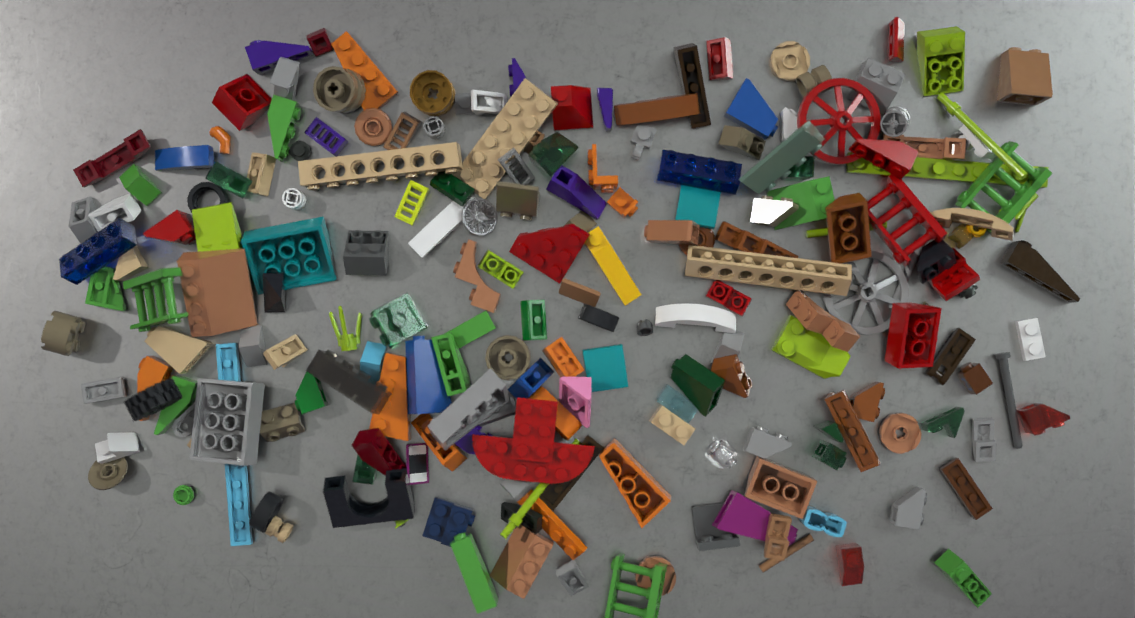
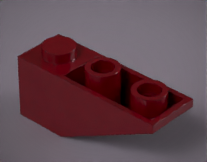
M379 428L358 432L351 446L361 460L385 476L387 470L407 469Z

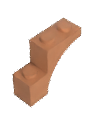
M468 239V242L462 245L460 251L462 258L460 262H456L453 273H456L455 278L477 286L470 293V305L495 313L501 294L490 289L481 279L475 261L478 243Z
M796 290L786 303L787 307L805 329L822 334L834 348L848 352L860 338L859 334L850 324L826 312L802 290Z

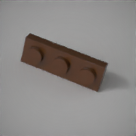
M954 458L940 468L973 519L977 520L993 509L959 458Z

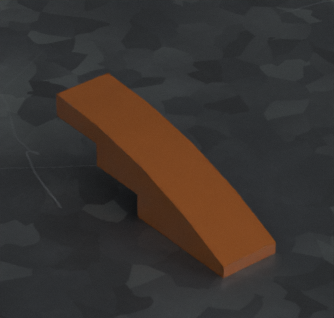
M697 93L614 105L617 126L672 119L700 113Z
M722 221L714 239L737 251L798 258V255L725 221Z

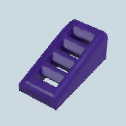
M597 88V97L606 132H610L612 130L613 89Z
M317 117L304 132L335 157L338 156L348 143L344 137ZM318 124H320L321 127L313 135L311 132ZM325 128L327 131L321 139H318V136ZM330 133L333 134L332 137L325 144L324 141L328 137V135ZM337 137L339 140L335 143V145L332 148H330L329 146Z

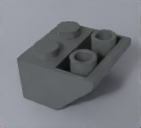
M349 230L343 254L346 275H386L389 262V231Z

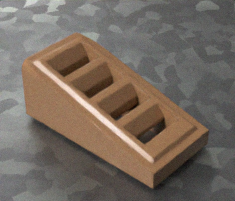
M401 112L383 147L387 150L399 149L391 144L394 141L401 145L400 149L407 148L422 121L407 112ZM404 120H407L408 122L412 123L413 126L410 127L409 125L403 123ZM400 127L406 129L407 131H409V133L406 134L403 131L399 130ZM395 135H400L401 137L405 138V141L403 142L402 140L395 137Z

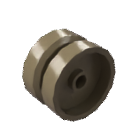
M336 66L324 68L318 73L313 85L316 101L321 107L329 111L353 112L361 106L365 99L366 89L364 81L353 70Z
M506 335L498 337L491 342L486 350L485 360L487 368H491L500 379L512 380L526 372L530 365L531 354L529 347L523 340L515 336ZM505 355H512V360L506 361Z

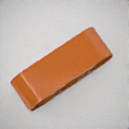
M542 386L528 397V399L558 401ZM558 401L555 431L568 441L582 427V424Z

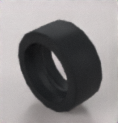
M201 182L195 185L187 197L191 213L192 209L198 208V196L205 190L215 191L220 198V204L229 203L226 191L221 186L211 182Z
M585 303L578 317L583 321L614 332L619 320L618 316Z
M270 491L267 492L257 505L249 525L262 533L266 532L272 519L279 513L283 504V498Z

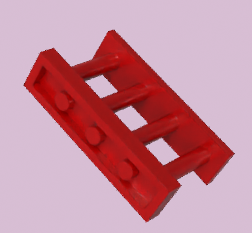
M889 175L886 182L887 187L867 201L869 224L894 253L893 257L896 262L902 263L906 267L911 261L908 257L910 254L930 240L940 243L945 239L947 232L902 179ZM890 194H896L900 202L879 218H876L870 209ZM909 209L913 214V218L889 234L882 225L902 210ZM917 224H922L926 229V233L902 249L895 240Z

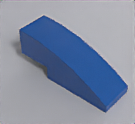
M209 145L155 150L156 171L214 168L213 147Z

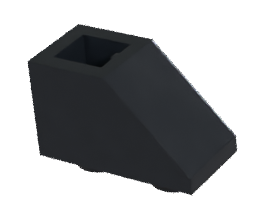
M933 240L922 247L917 268L919 280L922 284L932 280L936 275L956 264L955 252L944 240L940 243Z

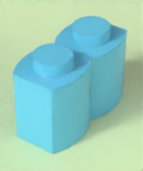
M811 506L807 507L803 519L799 518V521L807 528L815 531L823 530L833 537H843L847 522L836 514L823 513Z

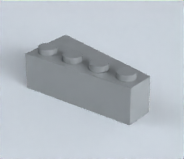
M490 368L439 416L434 417L430 421L428 429L431 435L444 450H447L509 401L506 385Z

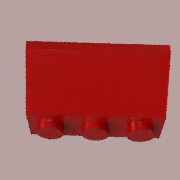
M910 302L893 303L885 362L898 369L933 367L942 308Z

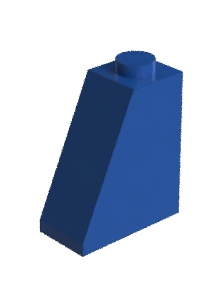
M746 78L724 117L766 140L769 136L773 137L778 128L775 125L778 118L752 82Z

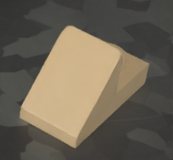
M295 334L267 349L263 355L272 368L276 370L281 366L285 367L305 353L307 349Z

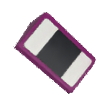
M407 443L406 463L410 485L429 483L428 445L426 443Z

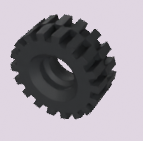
M172 378L138 392L124 401V404L133 421H137L173 405V403L182 399L183 396Z

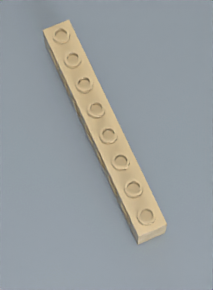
M457 142L298 161L300 185L306 187L307 190L320 189L319 186L327 185V188H336L342 183H346L347 186L358 185V181L377 183L378 179L386 178V181H395L400 176L412 179L417 178V174L436 176L438 175L437 172L445 171V174L457 173L458 169H463L461 147ZM443 155L444 162L437 165L436 158ZM419 158H424L423 166L417 167L416 161ZM404 160V167L397 170V162ZM384 162L385 167L383 171L378 172L377 165ZM360 165L365 166V170L362 174H358L357 169ZM341 167H344L345 173L343 176L339 177L338 170ZM324 169L325 176L324 178L319 179L318 174L321 170Z
M689 245L685 276L847 296L852 281V265Z

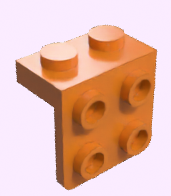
M592 144V149L588 150V165H592V170H589L588 173L589 185H593V190H601V193H613V190H616L618 186V175L597 176L596 144Z

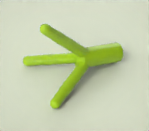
M1037 193L1031 197L1015 216V219L1018 220L1015 229L1016 233L1020 230L1027 208L1038 198Z

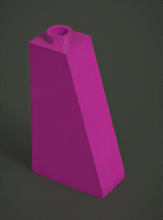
M731 490L712 526L719 530L765 541L771 512L740 493ZM792 525L787 537L789 545L793 544L797 538L796 533L798 529Z

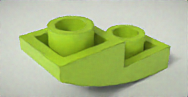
M490 250L486 251L477 266L512 289L523 274L522 270Z

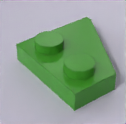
M93 264L85 304L126 311L120 283L118 280L113 279L115 268Z

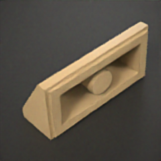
M252 153L244 192L263 196L269 195L276 163L275 157L267 154Z

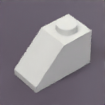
M130 193L113 199L91 212L88 216L99 233L135 220L141 212V208Z

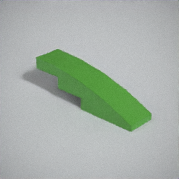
M486 310L446 333L452 332L458 349H461L496 329Z

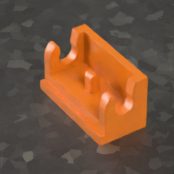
M562 337L542 350L560 378L562 376L575 377L584 371V368Z

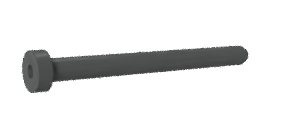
M1010 352L997 353L995 356L996 359L1000 360L1014 447L1020 449L1023 445L1008 358L1011 355Z

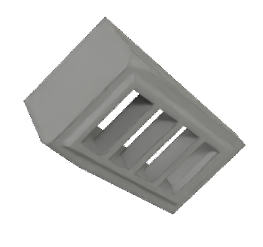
M512 148L498 159L513 183L527 185L535 179V176L515 148ZM513 155L515 156L512 160L505 164L506 160H508ZM518 160V163H516L510 169L508 168L510 165H512L514 162ZM519 166H522V167H521L520 169H518L516 172L512 173V172H513L515 169H517ZM525 171V172H524L523 174H521L518 178H515V177H516L517 175H519L521 172Z

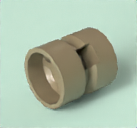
M820 65L812 69L811 73L806 72L797 76L796 83L804 98L813 87L821 82L832 79L826 66ZM834 86L824 89L821 93L833 89Z

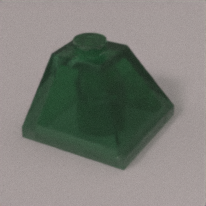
M555 132L535 145L528 154V157L534 165L551 177L579 147L559 132Z

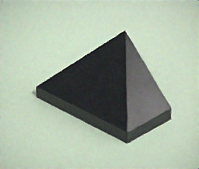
M263 273L264 312H285L284 273Z

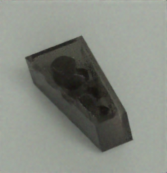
M329 349L326 351L318 350L306 371L372 414H380L392 394L387 390L388 386L380 381H373L370 379L371 375L362 370H357L354 368L355 365L345 359H341L335 352Z

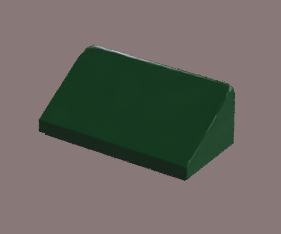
M825 420L814 425L817 430L830 439L840 443L844 442L835 422Z

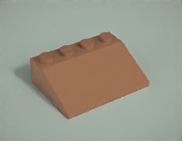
M245 249L184 252L179 257L177 265L181 267L182 276H180L186 311L189 316L191 337L214 336L258 324Z

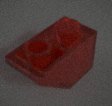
M1033 403L1017 410L1025 433H1031L1034 436L1045 433V429L1049 427H1061L1065 425V421L1070 420L1069 415L1041 403Z

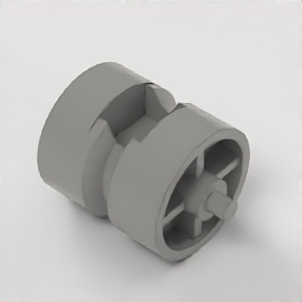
M900 106L889 108L880 122L883 133L889 137L902 135L910 123L909 112Z

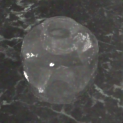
M715 440L707 448V459L720 470L727 467L730 469L737 462V450L725 440Z

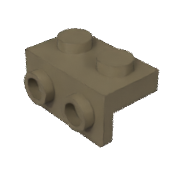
M295 402L262 411L260 434L266 442H275L281 438L296 436L299 433L305 432V427L301 423L300 411L297 410Z

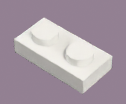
M1038 318L1015 321L1023 361L1046 357Z

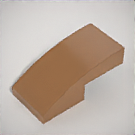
M770 513L764 546L765 558L785 561L789 545L787 537L792 522L790 516Z

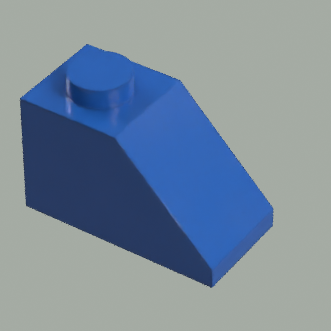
M540 358L507 390L516 399L517 397L528 398L554 371Z

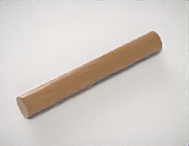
M809 533L789 546L785 559L814 541L811 534ZM770 558L759 565L764 573L782 560Z

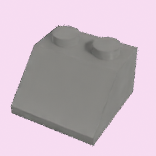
M868 58L862 64L855 81L865 86L872 93L878 104L880 114L884 115L898 93L906 74ZM851 89L847 99L853 101L858 93ZM862 99L859 105L869 109L865 100Z

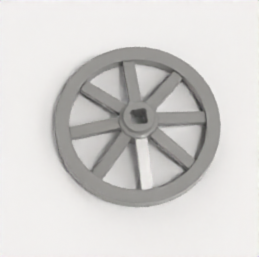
M871 251L872 257H869L873 261L867 282H865L854 261L841 263L852 265V273L859 285L850 284L849 290L855 291V295L833 305L831 294L823 293V302L827 312L846 323L848 322L836 310L860 300L850 325L858 334L862 335L880 333L889 328L890 318L884 322L875 299L893 304L907 303L909 297L908 282L900 266L887 255L876 251ZM879 261H881L895 275L877 284H873ZM898 280L900 300L878 293L879 289ZM868 288L870 290L869 296H866L864 289ZM868 302L878 325L858 327Z

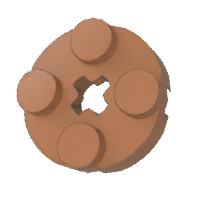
M895 413L888 415L881 423L879 440L889 451L903 454L918 446L922 433L914 417L904 413ZM902 427V432L905 433V436H900L898 439L895 432Z
M648 556L638 566L652 569L658 563L667 564L662 596L666 593L668 594L676 583L674 567L664 557ZM635 573L638 587L646 589L651 587L652 579L649 576Z

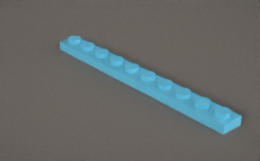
M238 343L216 344L218 380L241 381ZM225 464L231 546L253 544L252 527L249 525L251 509L247 466Z

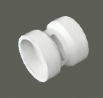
M289 188L283 193L282 201L285 206L293 210H300L306 204V196L295 188Z

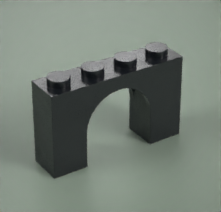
M407 469L386 471L385 487L387 497L381 502L373 504L362 503L352 497L345 475L325 478L323 494L333 528L414 519L415 504Z

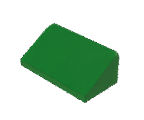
M545 299L521 301L523 341L546 340Z

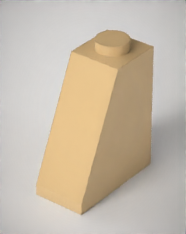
M165 326L153 327L147 333L148 337L144 341L179 374H186L213 345L211 341L199 337H191L189 334Z

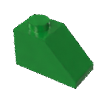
M316 367L307 370L295 395V406L302 414L329 405Z

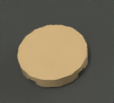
M786 41L779 44L770 56L772 73L778 79L785 82L796 81V77L806 73L810 66V56L807 49L795 41Z

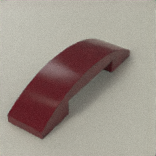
M141 129L123 139L124 142L97 159L88 160L73 169L82 187L90 186L115 174L144 155L151 148V145Z

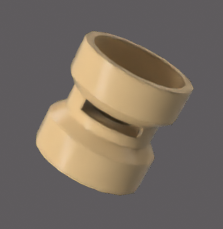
M275 516L267 527L265 534L270 537L274 536L279 542L284 543L294 525L284 523L281 518Z

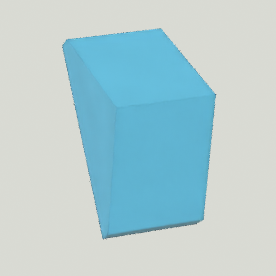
M367 341L360 360V381L379 384L387 350L386 344Z

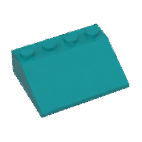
M324 216L244 232L241 243L243 249H245L247 262L258 295L264 294L263 273H284V290L337 280L330 238Z

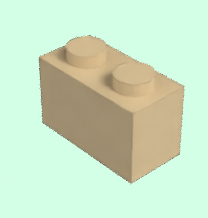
M661 404L649 420L682 445L686 444L695 431L694 427Z

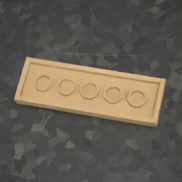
M525 78L462 163L463 169H458L454 176L474 188V192L481 198L487 199L497 186V181H500L506 174L498 159L512 148H515L520 155L558 103ZM513 155L508 160H506L505 164L512 160L515 156Z

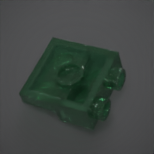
M408 293L370 313L371 318L369 320L374 329H379L382 334L379 336L384 346L388 345L390 349L427 328Z

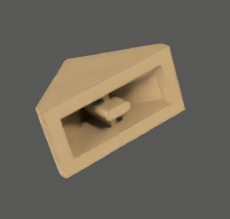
M123 241L113 277L114 280L126 281L148 268L138 247L133 242Z

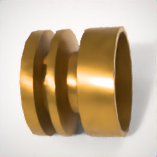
M426 70L419 73L413 79L410 85V97L413 104L422 113L429 116H441L453 107L455 90L444 74L436 70ZM433 90H434L435 92H438V93L436 94V95H437V98H436V99H434L433 97H431V96H432L431 91H433Z

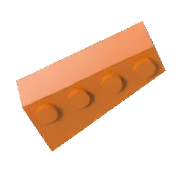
M385 353L369 429L379 428L386 437L409 441L411 440V414H408L406 356Z
M615 438L600 452L599 457L611 478L615 481L618 490L625 498L640 527L643 528L671 501V495Z

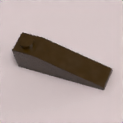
M690 43L673 47L683 95L695 93L698 95L700 113L688 116L691 129L711 125L697 45Z
M1020 240L1011 243L1000 262L1001 264L1069 303L1079 302L1080 298L1040 253L1031 248L1032 245L1029 242Z

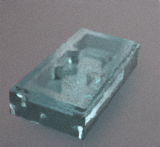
M668 384L664 386L655 401L688 424L698 411L688 398Z

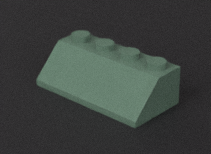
M810 121L806 122L739 179L740 182L758 194L764 190L766 193L776 186L774 181L779 177L783 180L791 173L789 169L792 166L796 165L799 167L807 160L805 156L810 151L814 154L823 146L820 143L825 138Z

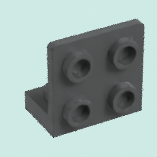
M724 503L692 507L696 544L699 551L740 546V540L736 534L719 530L712 526Z

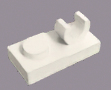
M963 124L959 129L963 135L958 138L966 139L965 150L969 151L974 147V153L979 158L993 160L996 155Z

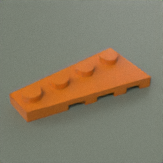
M347 31L331 43L342 67L353 70L364 81L366 93L365 99L361 104L363 110L370 108L380 109L398 94L394 86Z

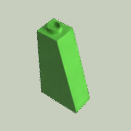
M463 532L455 535L450 545L477 614L496 607L499 596L472 534L466 535Z

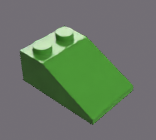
M830 176L773 189L766 193L767 196L773 197V200L780 201L781 198L793 199L795 204L799 205L798 210L774 227V230L826 220L825 207L835 200Z

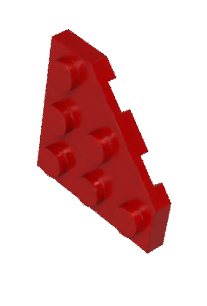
M573 223L563 227L541 229L537 232L520 233L509 252L560 284L590 234Z

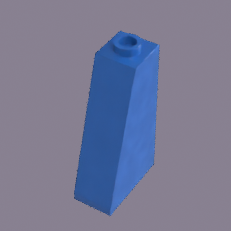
M413 336V340L405 341L408 414L442 413L452 402L450 396H447L432 339L425 340V336Z

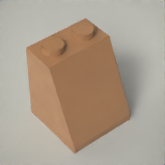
M1011 47L1001 54L997 101L1038 105L1052 98L1049 53H1041V50L1038 49L1021 51L1019 47Z

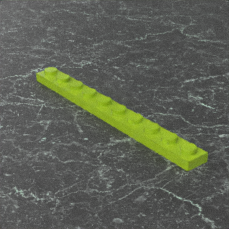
M862 157L854 162L846 163V173L878 176L891 175L888 171L874 166ZM916 157L911 171L904 178L974 183L990 163ZM1002 164L1000 167L1020 184H1024L1029 179L1027 175L1021 180L1006 164ZM995 174L987 182V184L1007 185ZM1048 179L1045 181V183H1044L1040 188H1046V187H1047V185H1048Z

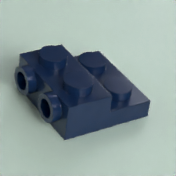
M435 496L422 536L451 547L450 543L454 540L455 535L463 532L466 533L468 526L472 527L475 515L472 514L473 508Z

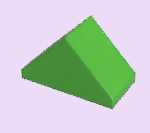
M135 164L131 165L119 177L124 188L146 206H149L162 193Z

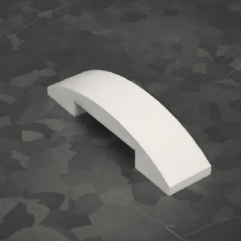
M670 304L656 307L655 326L675 328L676 323L715 327L716 332L736 333V314L725 309L702 304Z

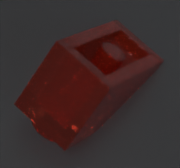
M857 543L836 545L841 586L862 584L864 562L861 546Z

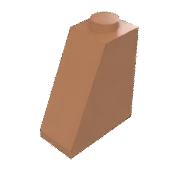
M648 220V225H645L644 236L647 237V241L652 243L698 245L700 225L693 220Z

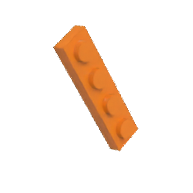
M533 490L528 491L517 503L522 506ZM540 498L536 500L530 509L542 515V529L572 560L584 553L588 547Z

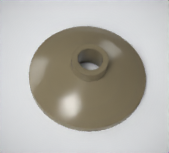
M124 457L104 464H100L96 460L88 473L89 483L97 490H108L115 487L125 477L128 463Z

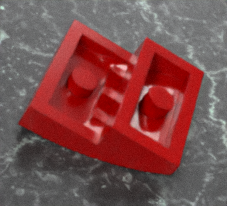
M954 247L952 249L955 252L956 264L936 275L932 280H928L930 285L945 301L980 281L979 274L966 263V258Z

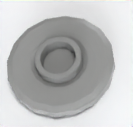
M475 198L468 201L461 213L462 223L471 234L477 236L488 234L494 229L497 222V212L494 205L483 198Z

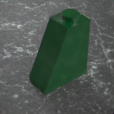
M685 354L681 359H676L672 364L671 369L673 370L670 378L699 412L706 417L717 406L725 380Z

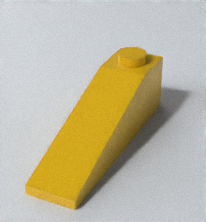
M599 226L590 231V235L584 243L623 304H629L642 294Z

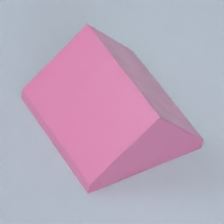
M562 376L559 383V402L586 428L590 427L591 377Z

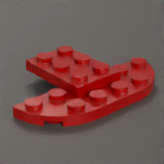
M517 397L513 438L472 434L473 449L481 465L493 475L509 480L551 484L567 482L585 470L592 459L595 446L554 442L558 401Z

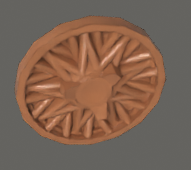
M376 108L362 111L356 118L354 125L355 133L359 140L371 146L381 145L386 142L392 131V123L389 116L384 111Z

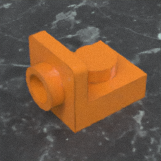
M619 187L607 201V204L625 218L627 215L631 217L637 211L638 207L636 205L639 201L634 200Z

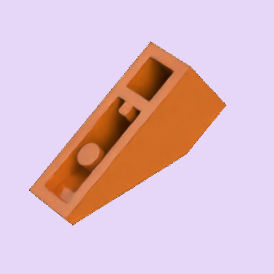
M155 356L143 358L138 367L140 370L137 374V393L156 383L168 380L174 368L166 361ZM150 416L143 418L139 421H146L149 419Z
M430 413L420 414L411 424L441 464L453 472L467 459L466 455L456 444L444 450L428 429L433 416Z

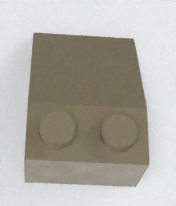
M497 181L496 211L500 213L501 217L512 218V215H518L520 219L532 221V218H537L540 199L539 187Z

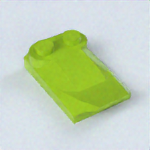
M789 315L771 351L823 379L840 377L851 357L847 351L832 347L822 334L805 329L801 322L792 315Z

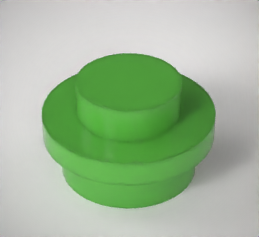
M180 485L174 490L173 498L177 504L187 505L192 502L194 491L188 485Z

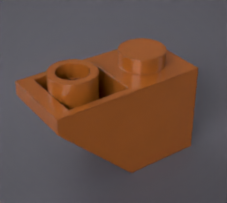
M736 354L715 358L711 371L725 380L723 389L747 398L752 388V381L745 373L743 362L739 361Z
M874 382L851 395L850 403L859 419L874 422L879 417L880 407L878 406L880 399L882 400L885 394L884 383Z

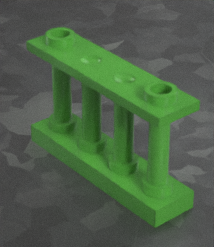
M1011 141L1006 142L1000 148L1028 173L1029 179L1024 184L1018 183L1000 168L1004 162L996 156L968 190L963 191L958 196V201L955 205L959 208L969 206L971 209L989 213L973 200L976 194L982 190L1001 206L1002 210L996 217L1009 224L1051 176L1052 172L1044 167L1033 168L1014 152L1019 144ZM994 174L1015 190V195L1010 200H1006L987 184ZM987 228L986 231L991 234V229Z
M181 267L159 269L123 282L124 290L132 289V292H135L139 323L130 325V330L138 329L139 332L150 331L152 326L167 322L168 324L180 323L182 318L189 317L188 312L177 314L172 282H174L175 277L182 276ZM162 285H164V288H165V295H166V301H167V307H168V313H169V315H167V311H166V305H165L164 292H163V286H162ZM153 288H154V291H155L156 304H157V310H158V316H159L158 318H157V313H156V307H155V300H154ZM143 291L145 292V299H146V305H147V311H148L149 320L147 319V313H146V307H145V301H144Z
M625 554L616 555L611 563L613 574L605 618H613L615 610L642 618H658L667 564L658 563L651 569L623 562ZM622 570L649 576L652 579L651 587L646 589L620 582ZM618 590L646 597L649 600L648 606L642 609L616 602Z

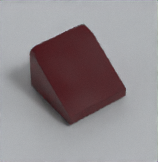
M325 28L306 36L315 57L334 49Z

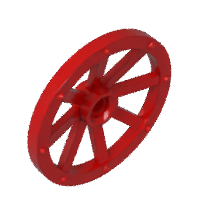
M834 78L819 83L806 94L799 107L797 128L799 129L808 121L814 126L830 125L831 129L823 136L825 140L820 144L824 146L838 131L837 157L828 155L820 149L812 155L829 164H846L861 158L854 153L845 156L846 130L856 141L863 138L854 129L852 123H871L867 139L877 140L881 122L880 110L874 96L865 86L851 79ZM834 86L837 111L817 95L824 89ZM841 86L850 88L858 93L846 111ZM862 99H864L869 107L871 116L852 117L851 114ZM812 101L831 116L829 119L806 120ZM841 118L844 119V123H843V124L840 122V119H841Z

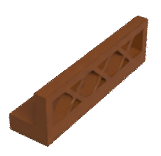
M842 390L835 394L834 392L829 393L824 400L860 472L879 466L880 461L845 391Z

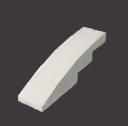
M472 195L468 201L475 199L476 197ZM452 201L408 244L424 258L462 223L461 213L463 207Z

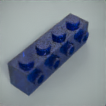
M662 150L657 181L736 195L740 184L742 164L718 160L712 157L707 158L694 154L680 153L674 150Z
M118 218L59 258L61 277L78 285L137 246L135 226Z

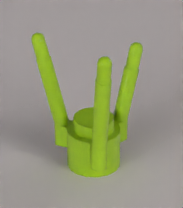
M339 306L338 310L343 335H340L333 313L329 312V317L338 340V346H341V351L356 350L357 344H360L362 314L358 313L354 337L353 333L347 334L342 306Z

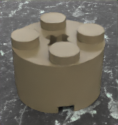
M53 311L51 313L54 316L52 321L47 320L42 332L41 342L45 343V346H41V348L46 351L69 356L72 352L78 351L80 347V341H78L79 333H83L86 322L82 321L80 317Z

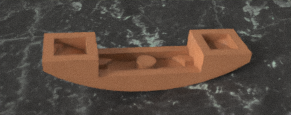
M883 134V140L901 141L917 150L918 154L916 157L947 160L965 159V138L945 137L944 139L904 137V135L889 137Z

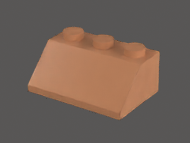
M756 456L749 473L745 497L803 519L817 480L783 465Z
M520 525L511 534L490 577L506 590L525 599L554 541L540 533L535 534L523 525Z

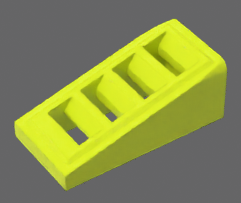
M410 180L394 217L413 226L430 189ZM413 188L422 192L421 196L413 193ZM409 196L418 199V203L409 200ZM406 203L414 206L415 210L413 211L405 207ZM404 210L412 214V217L409 218L401 213Z

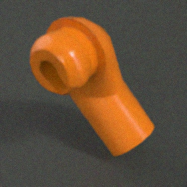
M220 126L212 127L209 133L211 137L220 142L219 153L229 154L230 135Z

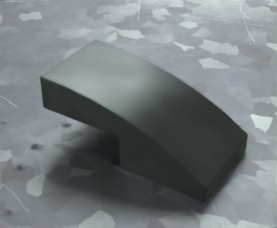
M503 502L501 504V519L509 523L508 519L513 513H517L521 505ZM529 509L522 518L523 522L520 525L537 534L542 530V515Z

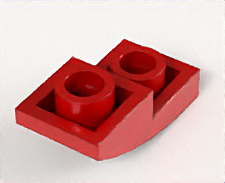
M714 280L706 297L742 317L752 301V298L720 280Z

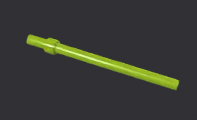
M944 93L939 94L937 99L947 108L946 111L952 116H956L1021 180L1028 175L961 110L959 104L952 102Z
M575 438L571 444L580 445L581 442ZM539 483L517 513L512 514L508 519L509 523L500 533L504 539H507L515 527H519L523 522L522 518L550 483Z

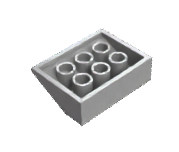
M198 378L189 460L242 466L257 465L265 383Z

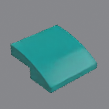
M682 180L675 220H693L700 227L714 229L721 187Z
M622 344L583 350L586 377H591V392L628 387Z

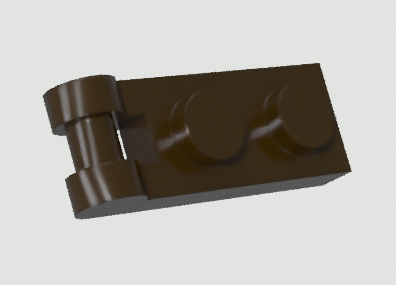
M956 328L934 360L933 367H928L925 374L929 377L933 376L939 384L944 385L976 339L962 329ZM940 366L945 368L943 373L938 371Z

